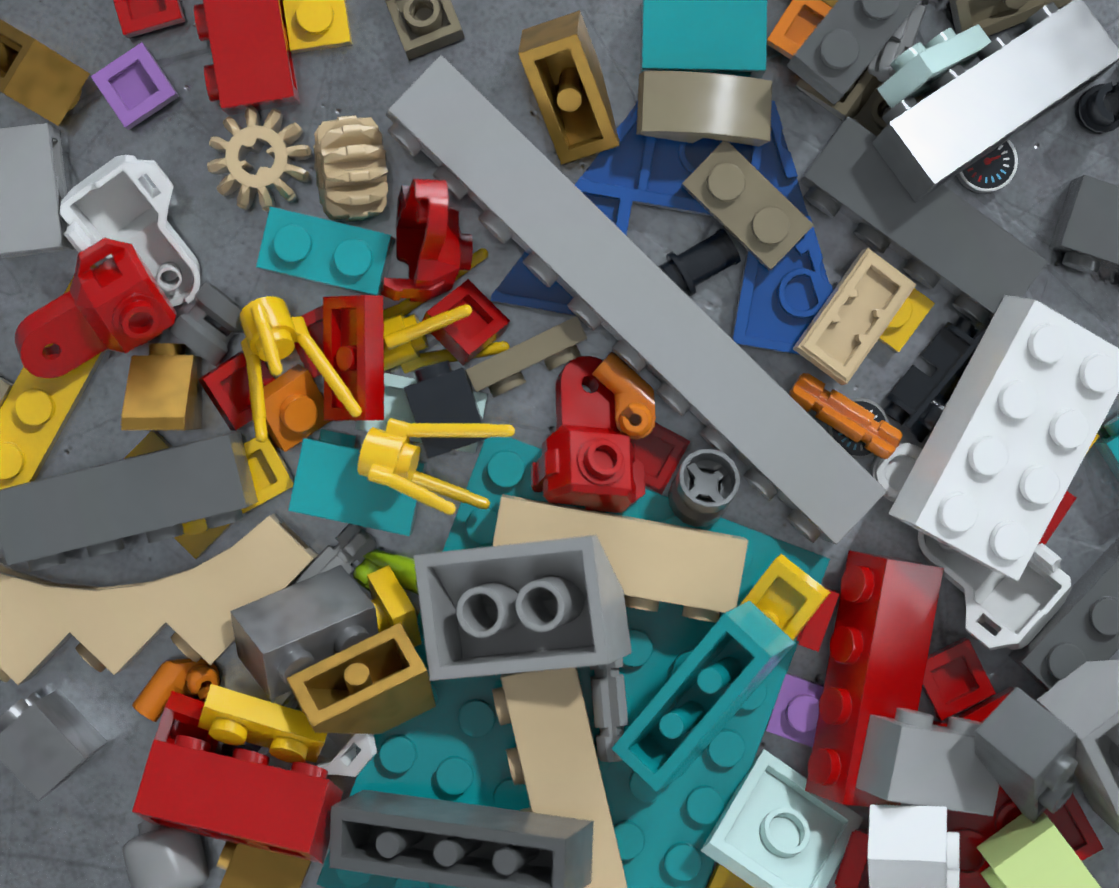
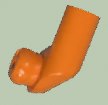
M611 352L592 375L614 394L615 421L618 430L629 435L631 439L644 438L651 433L655 426L654 390L615 353Z
M189 658L164 661L132 703V706L147 719L157 722L163 714L171 691L186 696H199L200 699H206L211 684L220 686L221 679L218 669L213 663L210 665L203 658L198 662H194Z

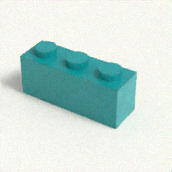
M750 600L724 613L611 749L647 784L658 792L687 771L793 647L795 642Z

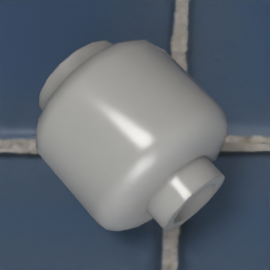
M144 821L137 824L140 835L128 840L122 848L131 888H199L209 878V870L201 838L198 834Z

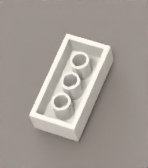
M1005 295L888 514L982 566L1019 581L1119 393V348L1035 299Z

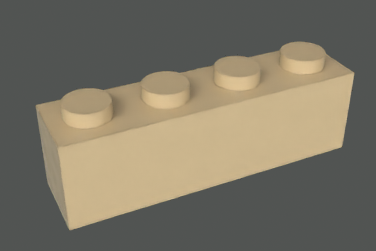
M504 494L501 496L493 546L597 535L624 591L626 607L658 611L659 601L684 605L682 616L709 622H718L720 612L726 613L737 607L748 540L745 537L600 511H589L583 508Z
M577 667L501 674L503 687L492 689L500 726L512 724L517 747L506 749L514 786L526 784L531 807L520 809V811L594 821L592 880L585 888H628Z

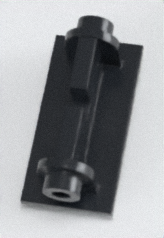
M959 316L954 324L947 322L921 354L924 360L937 369L931 378L912 365L893 390L886 396L889 403L884 408L885 413L901 426L910 418L906 426L920 443L930 432L932 433L985 333L983 329L974 340L973 338L979 330L961 316Z

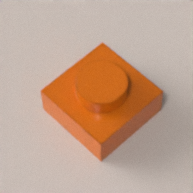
M792 0L768 37L767 45L791 59L833 7L822 0Z
M300 364L295 365L263 387L267 431L274 444L284 452L331 421L324 420V398L309 371Z

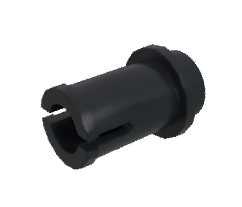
M1119 81L1114 86L1112 82L1092 86L1080 99L1078 109L1080 118L1086 127L1094 132L1105 133L1119 127ZM1104 99L1110 102L1112 113L1106 109Z
M719 229L712 236L679 255H676L673 251L666 255L667 261L659 265V268L684 293L692 296L696 293L695 286L733 264L740 263L741 258L726 231Z

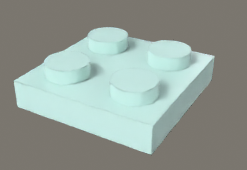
M763 749L754 758L750 770L735 790L701 851L754 888H826L844 856L851 832L859 828L864 818L846 805L806 792L807 778Z

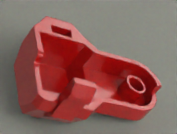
M412 179L410 186L401 185L396 215V258L407 263L408 279L384 278L381 285V295L393 301H400V298H409L410 302H426L451 290L459 270L469 271L471 269L473 240L471 234L461 233L459 228V211L448 205L446 180Z
M103 238L78 253L70 291L22 320L15 332V345L22 364L28 372L40 378H56L67 374L106 349L127 353L139 345H145L163 334V330L172 326L177 313L131 243ZM111 254L113 256L95 268H91L92 265Z
M580 356L571 360L557 377L555 386L556 430L542 443V456L531 464V488L533 492L541 493L543 491V497L549 503L585 506V509L589 511L623 513L629 506L646 494L645 465L635 457V446L630 436L620 432L617 428L614 394L592 375L603 360L593 356ZM582 385L587 386L591 393L585 391Z

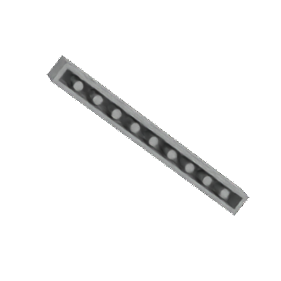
M442 55L388 109L385 115L393 124L387 131L394 140L412 156H415L422 150L439 167L432 174L436 180H446L448 192L456 199L461 200L467 194L483 209L484 212L478 217L481 224L503 244L510 238L517 242L529 254L524 259L523 264L547 287H550L557 281L573 297L567 306L585 325L594 331L601 324L618 340L612 347L615 354L636 373H639L644 367L662 383L656 390V393L679 415L683 416L690 410L706 426L699 433L701 437L714 450L723 452L727 456L733 452L749 468L743 475L746 481L767 500L770 501L777 495L793 511L789 514L787 520L810 542L814 543L820 537L827 542L837 545L887 492L872 475Z

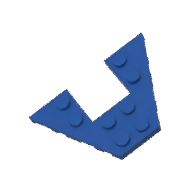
M772 100L770 141L759 147L734 142L729 143L812 222L797 180L798 175L792 155L788 151L784 138L783 126L776 103ZM637 101L636 105L617 128L619 146L599 152L584 174L575 183V186L625 235H627L632 203L713 217L681 185L723 141L702 138L694 143L638 135ZM814 227L770 271L747 250L731 337L738 345L800 355L793 350V347L833 292L822 261L823 256ZM526 251L491 295V302L576 316L567 306L573 297L557 281L550 287H547L523 264L524 259L529 255Z

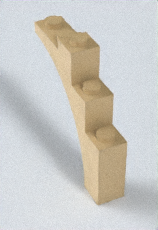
M275 513L269 515L226 551L195 568L155 581L114 586L60 583L17 571L0 563V680L8 682L12 679L17 685L30 680L72 636L80 642L75 647L76 651L91 667L99 672H103L107 668L115 675L124 670L167 625L175 631L170 638L182 653L194 662H198L203 658L211 665L235 642L230 611L287 588L318 554Z

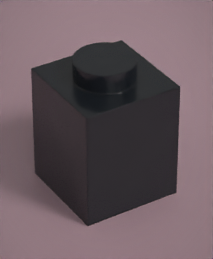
M448 360L414 371L417 383L404 387L416 423L484 424L464 367L452 371ZM421 437L428 459L488 439Z

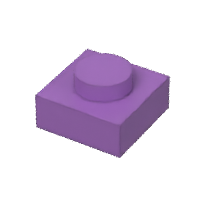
M142 42L91 76L123 126L128 130L179 97Z
M787 673L765 731L813 747L819 716V701L824 685Z

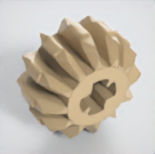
M248 107L245 110L246 128L242 129L230 116L223 120L224 127L234 135L229 142L220 137H211L209 145L215 150L225 153V158L214 159L208 162L207 168L212 174L230 172L217 186V191L221 195H230L240 188L237 206L248 210L258 192L262 209L265 212H269L270 206L275 207L272 191L278 190L281 196L290 203L297 198L295 191L286 184L290 177L300 182L309 181L310 173L301 167L294 166V161L306 160L312 157V149L308 145L289 147L301 136L303 130L297 123H293L279 132L283 122V114L279 110L272 109L267 115L264 125L261 126V119L255 107ZM263 145H270L271 147L266 152L274 158L272 167H260L256 175L249 174L254 169L246 161L249 151L259 153Z
M356 115L337 117V120L323 121L314 134L315 145L313 146L315 154L314 167L317 178L316 186L319 190V201L323 206V212L330 220L345 219L346 222L364 220V218L379 215L387 204L386 194L389 190L387 184L388 170L385 159L386 151L383 148L382 133L379 131L378 125L372 117L357 118Z

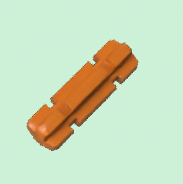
M802 373L797 378L789 391V395L805 411L809 412L812 409L817 412L816 418L854 442L863 441L866 443L865 449L882 459H888L895 452L903 436L900 430L884 420L880 422L875 421L873 413L835 389H832L830 392L824 389L826 384L811 374Z

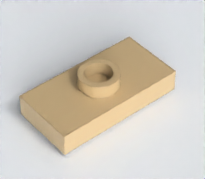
M869 248L863 249L795 344L793 350L840 385L847 384L917 284Z

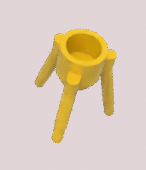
M481 248L473 253L471 269L488 257V251L485 248ZM459 270V274L456 277L455 281L463 275H465L466 273H468L469 271ZM406 298L399 304L384 309V370L386 371L401 365L403 372L406 374L423 366L433 365L446 360L449 362L458 361L447 349L424 353L419 351L429 347L426 334L470 316L472 307L464 304L421 322L415 313L407 317L405 315L424 302H410L409 298ZM506 341L491 343L474 358L499 354L508 350L510 345Z
M266 296L249 302L240 312V322L246 338L242 340L241 347L247 363L252 419L254 421L255 438L258 442H265L268 438L260 359L268 362L272 375L279 376L283 370L280 360L293 352L295 348L294 342H298L350 415L353 417L361 415V407L310 336L304 318L301 316L291 317L287 304L283 299L276 296Z
M389 418L386 431L374 427L368 431L359 455L358 474L368 477V481L389 486L447 515L455 513V505L435 493L485 510L490 506L489 499L417 471L420 447L410 444L409 437H511L514 435L515 429L509 424L408 423Z

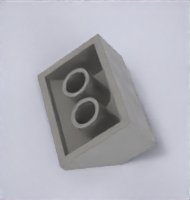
M597 535L414 555L430 681L605 665L632 653L624 591Z
M1119 660L1088 661L1067 677L1058 681L1049 691L1039 697L1037 701L1077 734L1075 760L1078 761V765L1074 774L1092 810L1119 835Z

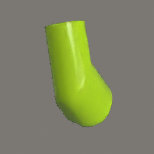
M375 549L363 555L364 561L354 569L353 577L355 581L370 592L367 575L389 565L401 586L419 595L413 558Z

